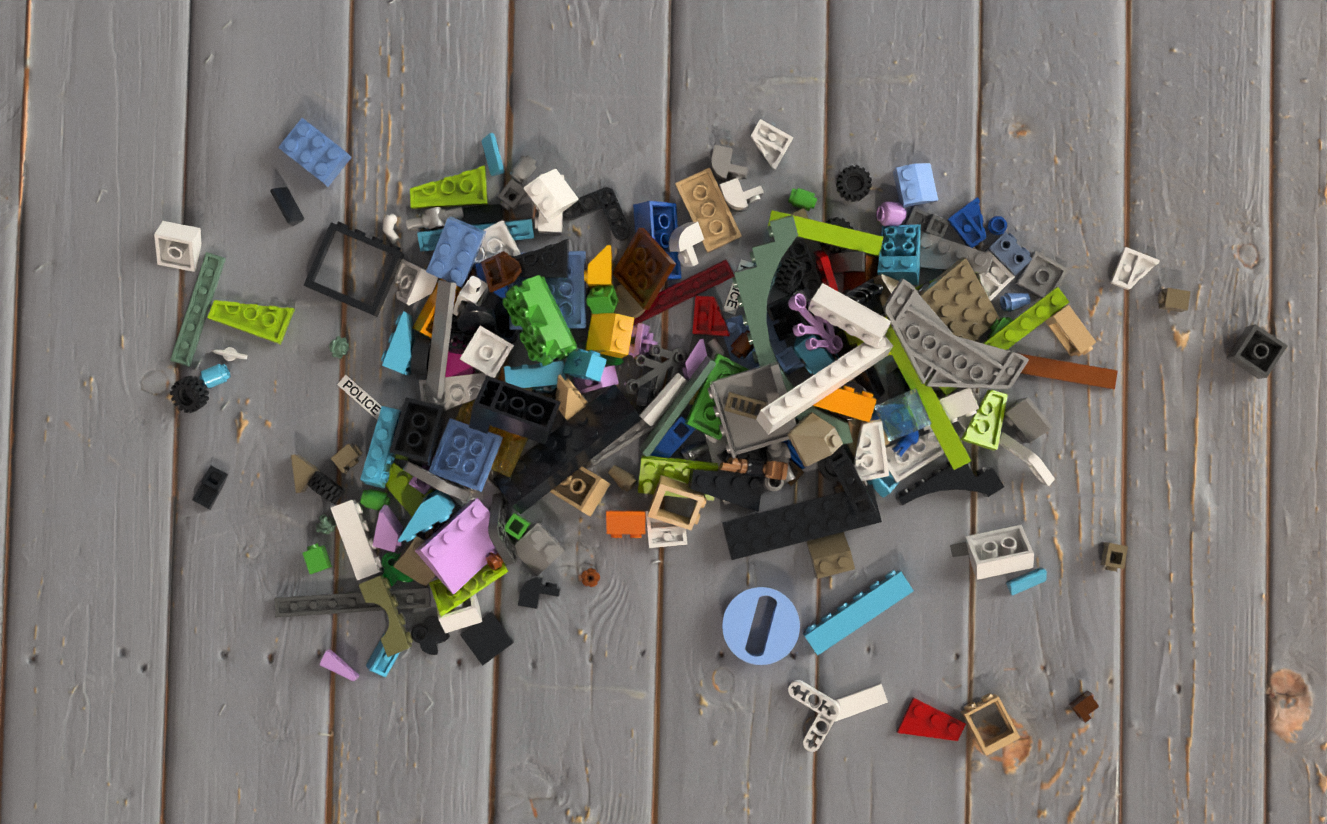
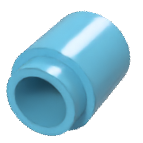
M217 364L201 371V376L199 377L203 381L202 385H206L210 389L227 382L231 375L225 364Z

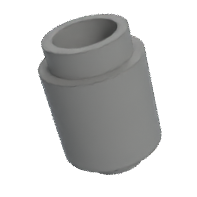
M522 155L511 168L510 175L520 183L526 181L536 170V161L529 155L526 157Z
M763 477V487L766 490L778 491L783 487L784 480L774 479L775 483L770 485V478Z

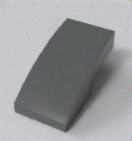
M912 206L904 224L921 225V231L943 238L949 221Z
M865 252L829 254L833 274L865 272Z

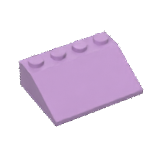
M478 498L471 499L415 550L452 594H455L487 564L486 557L489 556L490 552L498 553L488 534L490 512Z

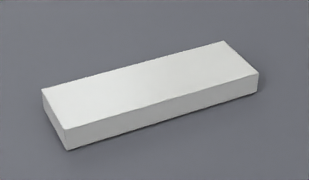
M677 373L640 414V417L652 427L686 385V379Z
M880 683L836 699L835 701L840 706V712L834 722L888 703L882 684ZM833 705L828 707L830 714L832 712L836 713V711H834L835 707Z

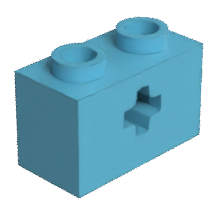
M578 349L568 353L569 356L566 359L563 373L580 379L600 382L607 359L600 357V353L592 350L588 352Z

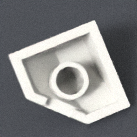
M402 259L395 274V283L399 286V291L396 292L397 299L407 305L419 301L432 294L438 277L427 273V269Z

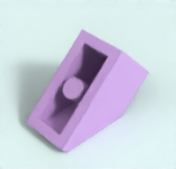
M704 339L699 340L686 360L685 367L682 368L685 379L688 378L689 380L707 356Z
M615 366L604 367L600 382L573 377L575 387L580 394L619 384Z
M385 504L379 512L373 547L395 552L398 546L403 544V541L400 543L398 541L402 535L403 526L390 507Z

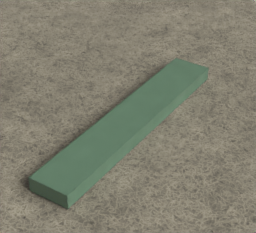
M206 252L170 361L188 367L191 366L226 258Z
M709 356L705 357L640 446L642 454L647 457L651 455L716 366L712 358Z

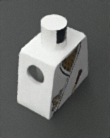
M471 276L457 297L453 314L457 316L464 309L466 302L481 306L487 297V283L475 276Z

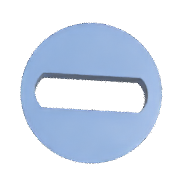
M756 587L741 592L730 602L724 613L722 629L728 647L738 658L750 664L767 665L783 659L790 653L799 637L800 621L795 606L784 594L772 588ZM761 596H771L776 600L763 650L759 654H751L745 650L758 599Z

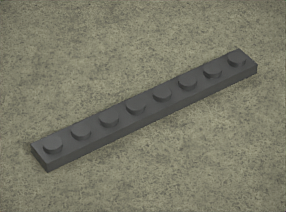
M430 587L390 590L391 595H395L399 606L396 607L397 609L431 607ZM362 592L274 598L275 618L384 610L378 604L366 603Z

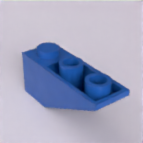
M681 416L667 431L650 456L669 458L695 429L686 425V420Z

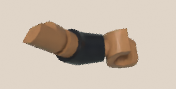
M730 457L728 463H720L718 468L724 471H738L744 476H765L770 479L786 480L788 463L766 462L748 457L738 460V458Z

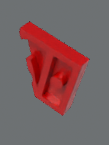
M695 296L692 334L730 336L716 297Z

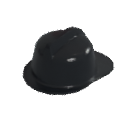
M502 300L495 306L496 326H494L495 328L491 332L512 344L516 340V330L509 329V313L503 306Z

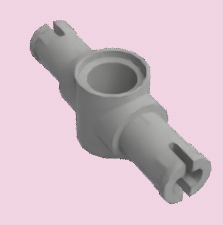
M436 207L425 210V214H422L421 217L405 221L408 231L419 228L436 230L444 228L447 218L462 219L464 214L462 207L446 211Z
M784 442L767 446L766 455L769 461L790 462L791 454ZM789 463L787 477L784 480L785 483L795 479Z

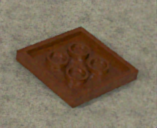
M638 228L612 274L643 310H649L676 263L645 228Z

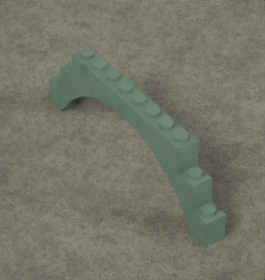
M793 215L770 221L771 226H767L770 238L774 237L775 240L752 246L753 251L749 253L752 263H756V266L735 271V276L732 277L734 288H738L740 293L737 296L739 306L744 307L745 314L742 315L744 325H748L750 333H747L750 345L754 344L755 351L752 352L754 362H759V366L777 362L770 343L766 321L767 299L772 278L779 262L798 236ZM780 367L786 390L789 392L795 386L788 380ZM812 405L796 416L798 417L796 419L798 424L806 415L812 412L835 427L843 442L842 445L853 442L847 420Z

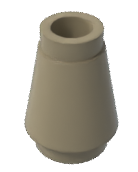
M616 465L608 472L622 491H630L637 482L634 475Z

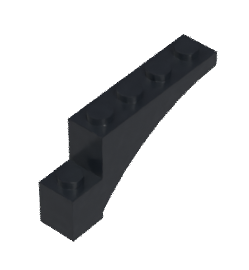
M948 461V466L941 469L939 467L931 472L932 476L925 479L923 477L914 483L915 487L910 490L907 487L898 493L899 497L896 500L899 505H904L926 494L946 490H967L982 493L984 497H989L1004 488V485L992 467L986 468L984 466L975 471L977 475H974L968 464L954 470Z

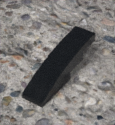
M840 328L834 331L835 335L839 336L843 343L842 349L837 353L839 358L858 346L857 343L850 345L843 329ZM874 365L854 378L867 392L872 393L876 400L885 393Z

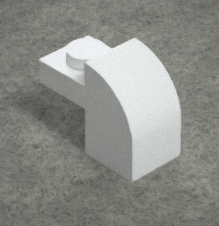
M738 178L722 183L719 186L727 205L738 211L747 210V201H750V203L761 200L760 197L764 193L761 186L743 192Z
M687 222L677 227L670 236V252H678V259L683 266L699 264L693 249V245L704 240L698 222Z

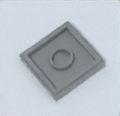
M1034 251L1031 256L1032 260L1025 266L1016 285L1041 299L1060 286L1069 269Z

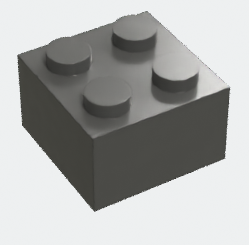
M1256 324L1250 325L1245 328L1226 358L1257 379L1267 378L1288 345Z

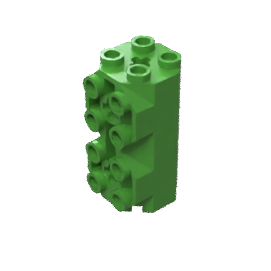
M538 275L522 281V285L519 287L515 285L506 292V298H503V306L507 309L512 324L523 328V332L520 333V340L524 344L530 360H537L543 366H547L554 359L563 360L569 356L568 353L577 350V344L543 276Z

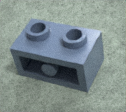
M1004 232L985 251L989 250L1015 276L1032 258L1026 248H1021L1016 243L1017 239L1012 234Z

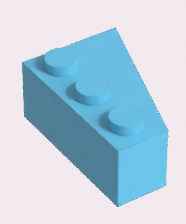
M557 361L547 366H543L542 363L526 364L517 367L505 366V381L526 390H544L545 387H551L554 390L557 387L559 375L566 380V373H563L565 364L564 361Z

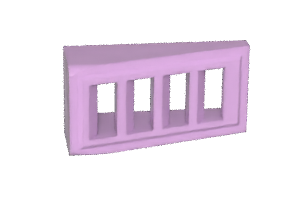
M329 649L325 652L320 666L351 681L359 678V674L332 650Z

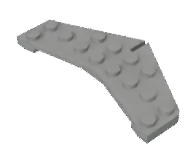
M902 278L884 305L885 315L891 321L890 324L922 384L926 382L925 386L1008 389L1013 386L1029 361L1028 358L1021 354L955 336L918 294L913 285Z

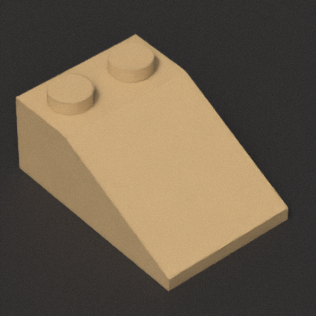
M581 467L550 492L591 517L610 483L588 469Z

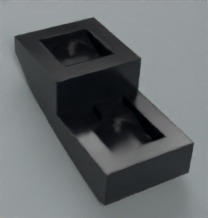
M211 465L201 480L202 484L192 501L211 510L226 482L228 474Z

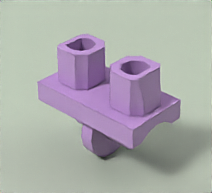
M638 323V326H633L631 337H636L635 344H630L628 355L633 356V358L637 354L645 356L646 352H649L651 345L658 344V342L653 341V333H649L650 326Z

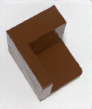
M1089 691L1084 692L1069 703L1079 719L1085 723L1091 719L1089 714L1099 707L1093 698L1094 695Z

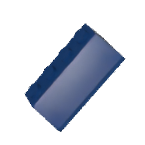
M646 201L634 204L635 233L638 228H645L676 263L667 280L682 279L678 252H670L669 248L670 236L678 227L676 203Z

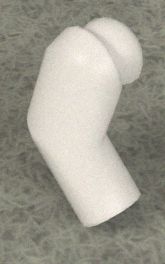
M394 214L384 217L382 229L392 244L400 239L393 230L394 224L397 222V217Z

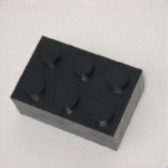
M406 397L389 453L396 459L431 467L446 416L444 406Z

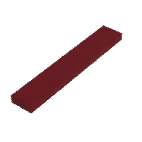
M727 259L660 291L649 310H645L642 315L634 319L633 326L734 277L735 275Z

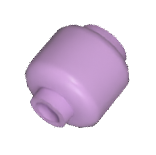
M883 202L877 208L876 218L882 226H899L906 218V210L900 202Z

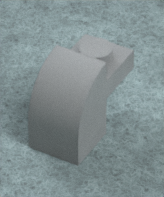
M714 145L711 158V168L714 175L726 182L727 175H731L732 179H746L747 167L730 164L733 149Z

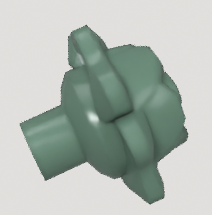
M337 336L336 340L333 339L329 344L330 352H333L332 357L342 359L343 355L347 354L349 343L346 342L347 339L345 337Z
M325 514L319 517L320 522L316 524V532H321L322 534L334 532L335 526H337L335 519L331 516L327 517Z

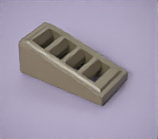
M729 392L724 411L756 420L758 415L754 414L757 404L761 405L760 412L761 409L768 405V402ZM734 397L738 398L735 409H732ZM745 400L743 410L739 411L741 401ZM749 402H753L751 412L747 413Z

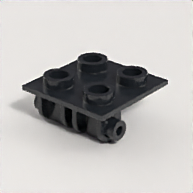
M873 278L843 294L879 315L884 313L879 297L882 294L883 286L875 284Z

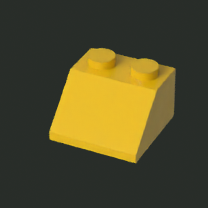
M607 245L588 264V270H584V281H586L590 289L595 286H612L611 245Z
M591 313L585 350H592L617 358L627 356L634 317L616 313Z

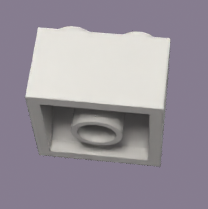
M557 169L537 177L524 187V191L547 222H550L579 200Z
M162 221L154 234L157 265L195 272L202 244L201 229Z
M476 594L442 617L437 608L438 620L445 633L482 622Z

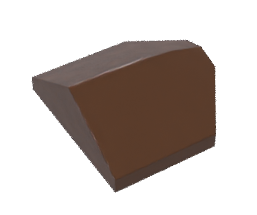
M505 251L481 261L491 293L515 282L522 271L519 262Z

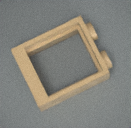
M1069 305L1064 306L1045 321L1070 356L1077 355L1079 357L1093 349L1092 345L1096 343L1095 339Z
M661 475L648 508V517L692 531L694 524L697 525L699 522L700 508L705 507L707 498L704 497V493L688 488V484ZM665 491L696 500L690 518L659 508Z
M992 693L984 695L981 698L982 700L976 704L974 702L964 706L965 709L961 711L980 750L986 756L1020 739L999 696L996 694L992 695ZM994 703L1008 730L983 742L970 715Z

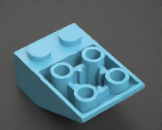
M921 225L882 226L881 236L883 237V242L879 254L878 275L883 274L898 281L902 278L912 285H919Z
M403 311L402 315L399 314L396 320V331L391 333L388 341L390 346L388 351H384L381 361L383 362L382 366L410 376L411 354L415 341L414 329L412 328L413 317Z
M436 489L426 495L398 539L399 543L404 540L409 542L421 530L424 533L430 530L437 521L442 523L449 519V515L453 513L452 510L455 507L449 494Z

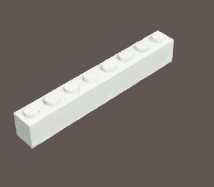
M885 335L877 348L865 342L761 409L756 420L769 435L888 356L893 347L892 343Z

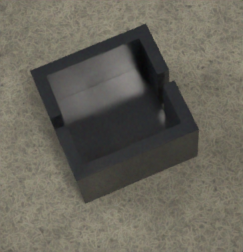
M807 288L767 305V312L771 321L783 317L787 319L773 325L779 341L795 336L793 333L795 325L802 323L804 326H811L799 311L792 310L788 304L792 296L800 293L806 299L805 308L808 310V302L811 298Z

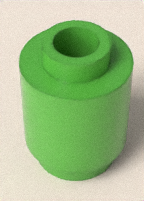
M793 188L788 203H791L794 207L804 208L806 211H809L810 208L814 209L817 198L814 197L815 193L801 188Z
M369 489L363 491L360 504L364 505L365 508L380 511L384 504L390 505L391 498L388 497V493Z

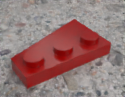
M820 249L814 251L816 266L822 277L821 282L838 291L828 255Z
M913 697L896 732L958 741L966 723Z

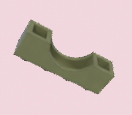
M380 575L359 584L365 602L378 604L387 612L389 627L381 638L387 657L412 647L413 639L410 632L405 630L404 625L406 622L402 613L399 614L396 608L399 606L395 595L392 596L390 593L391 584L389 579Z

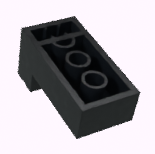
M486 375L473 404L469 428L487 434L490 426L545 445L561 402Z

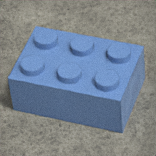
M303 118L300 119L278 147L327 187H329L352 158L346 151Z
M454 217L447 218L426 272L445 281L456 283L459 287H463L471 272L486 231Z

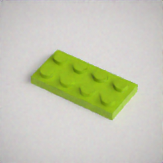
M642 455L638 493L654 494L661 475L688 484L690 468L718 470V463ZM665 491L664 496L688 498L669 491ZM707 494L704 495V497H706L707 500L714 501L713 496Z

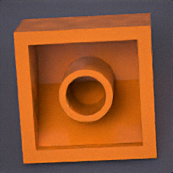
M606 511L607 534H611V538H622V534H630V538H642V534H645L646 511Z

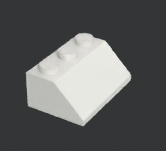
M1022 525L965 536L971 566L977 580L1033 568L1034 552Z

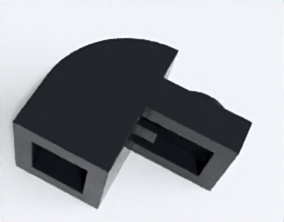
M534 577L523 585L519 595L518 606L537 609L540 594L559 597L561 587H557V583L546 582V585H543V577Z

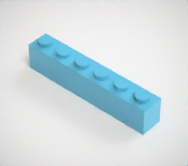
M895 570L890 571L885 575L886 579L881 582L876 581L872 583L868 591L865 593L861 591L856 594L852 602L841 604L837 607V612L834 614L828 613L821 618L822 622L815 625L814 623L808 626L803 635L817 655L821 654L912 593L914 590L902 572L899 570L896 572Z

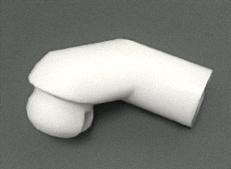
M715 338L707 343L713 351L712 359L718 353L724 356L725 352Z

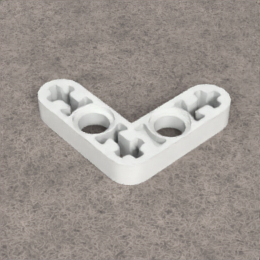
M1001 432L999 444L1024 461L1036 478L1048 487L1055 478L1042 460L1031 450L1004 432Z
M795 680L788 688L790 696L819 713L803 741L807 751L815 752L820 748L840 712V706L835 700L805 682ZM797 685H800V690L804 693L806 692V690H809V693L806 695V698H802L804 694L801 692H798L796 694L794 692L795 689L793 688V686L796 687ZM812 694L817 695L820 700L819 703H810L809 696ZM823 699L826 701L824 705H826L827 707L833 705L835 707L834 711H836V713L832 712L831 714H829L828 708H826L825 706H823L822 709L819 708L823 703ZM824 721L827 724V729L824 731L817 729V722ZM816 733L818 735L815 741L817 745L810 746V742L807 739L811 740Z

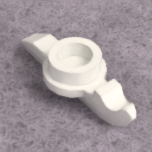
M228 347L225 350H212L215 354L223 355L227 361H233L236 358L247 360L248 356L237 353L232 347Z

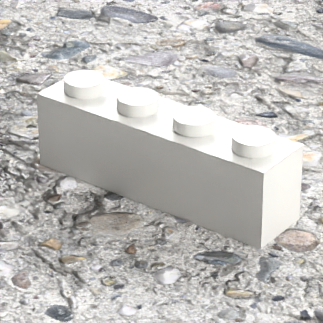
M823 283L811 299L808 308L814 315L822 317L829 321L830 324L838 326L848 334L856 336L875 348L881 342L891 323L887 318Z
M354 499L331 507L356 579L360 580L381 572V567H383L380 556L376 555L374 550L377 547H373L374 539L369 536L368 531H370L367 520H363L361 514L363 513V508L360 502Z

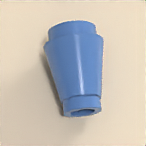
M1005 293L1004 296L1000 297L1002 310L1008 312L1026 306L1031 301L1028 293Z

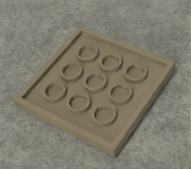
M961 257L918 293L955 336L975 341L994 324L996 319L1000 320L968 260L964 257Z

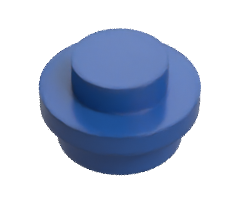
M995 216L988 222V230L993 235H1001L1007 229V222L1001 216Z

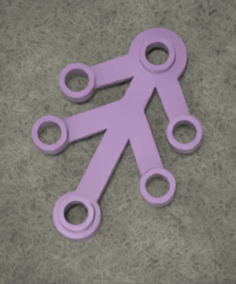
M798 293L792 296L788 302L789 307L792 310L799 311L811 325L804 326L802 323L795 325L793 333L797 337L804 334H815L822 337L823 340H817L812 337L805 341V346L810 351L816 348H826L831 354L838 353L842 349L843 343L841 338L835 335L833 325L820 316L814 315L813 317L805 308L806 299L802 294Z

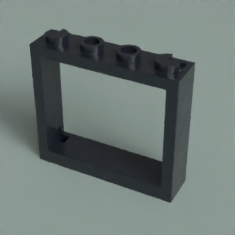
M338 221L337 224L331 222L303 286L378 317L405 254L396 245L390 244V246H386L383 244V240L373 236L370 239L365 237L366 233L355 229L353 232L347 229L348 225ZM336 231L394 255L372 306L314 282Z

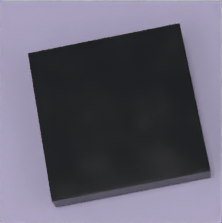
M492 611L482 618V622L472 625L460 634L482 666L514 643Z

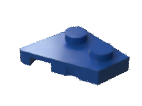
M978 197L947 219L966 246L971 248L987 238L985 228L983 227L984 221Z

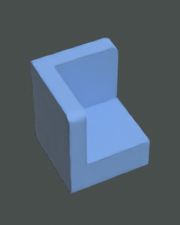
M792 346L775 356L784 372L788 375L805 365L802 359L796 356Z

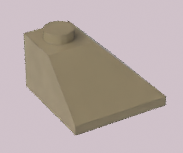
M812 412L806 415L787 434L804 467L832 455L843 444L835 427Z

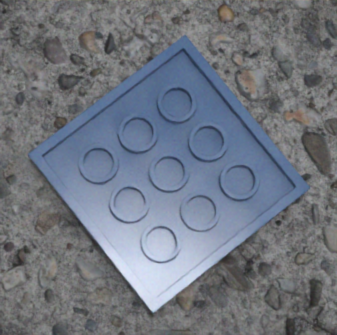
M569 251L568 278H544L569 329H586L585 251ZM517 278L515 282L509 284V290L515 285L519 287L522 285V281L529 278ZM509 315V329L523 330L521 326H514Z

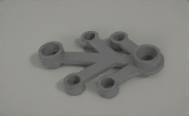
M651 345L649 348L651 356H663L668 358V360L661 363L648 359L644 355L637 354L633 359L635 365L647 366L653 369L636 380L627 379L623 383V390L627 394H636L640 386L656 377L654 388L651 390V396L655 399V392L657 390L659 393L662 391L667 369L672 367L670 378L666 381V385L679 373L680 367L685 365L688 359L686 351L682 348H675L669 351L662 349L659 345ZM655 347L658 350L656 354H654L653 349ZM679 354L681 355L680 361H678L677 356ZM639 357L642 358V362L640 364L638 363ZM633 383L635 384L634 390L631 389Z

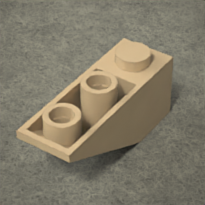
M561 375L558 376L556 400L561 402L559 411L568 421L586 407L585 405L588 402L569 378L564 380Z

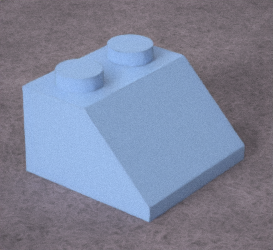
M930 163L910 164L895 168L893 176L898 199L903 208L938 201Z

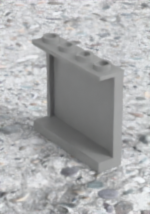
M778 361L710 381L708 393L710 399L714 398L715 400L714 412L716 417L721 419L722 424H719L722 436L726 435L728 441L725 443L728 454H732L733 458H736L738 454L790 439L787 434L797 425L795 417L768 435L757 420L724 411L729 392L766 401L768 405L786 394L787 390ZM734 397L732 409H735L738 398ZM745 400L741 401L739 411L743 410ZM749 402L747 413L751 412L753 402ZM757 404L754 415H758L760 404Z

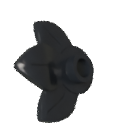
M437 616L426 618L422 624H417L411 631L412 639L420 643L422 651L430 655H437V644L445 642L450 637V634L445 633L443 628L439 626L440 622ZM419 630L424 631L425 634L423 637H420L418 635Z

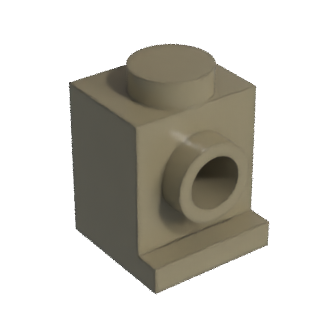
M347 444L331 459L342 473H347L349 471L347 467L352 468L359 463L358 458L362 456L363 451L356 444Z
M1103 542L1104 548L1100 565H1105V569L1117 572V568L1124 569L1128 546ZM1111 554H1114L1113 560H1110Z

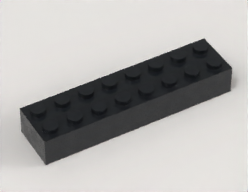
M614 384L552 432L545 445L538 443L493 478V480L511 506L522 514L636 425L642 418Z
M868 484L865 487L876 511L861 519H858L844 491L722 521L731 560L881 523L882 520L873 485Z

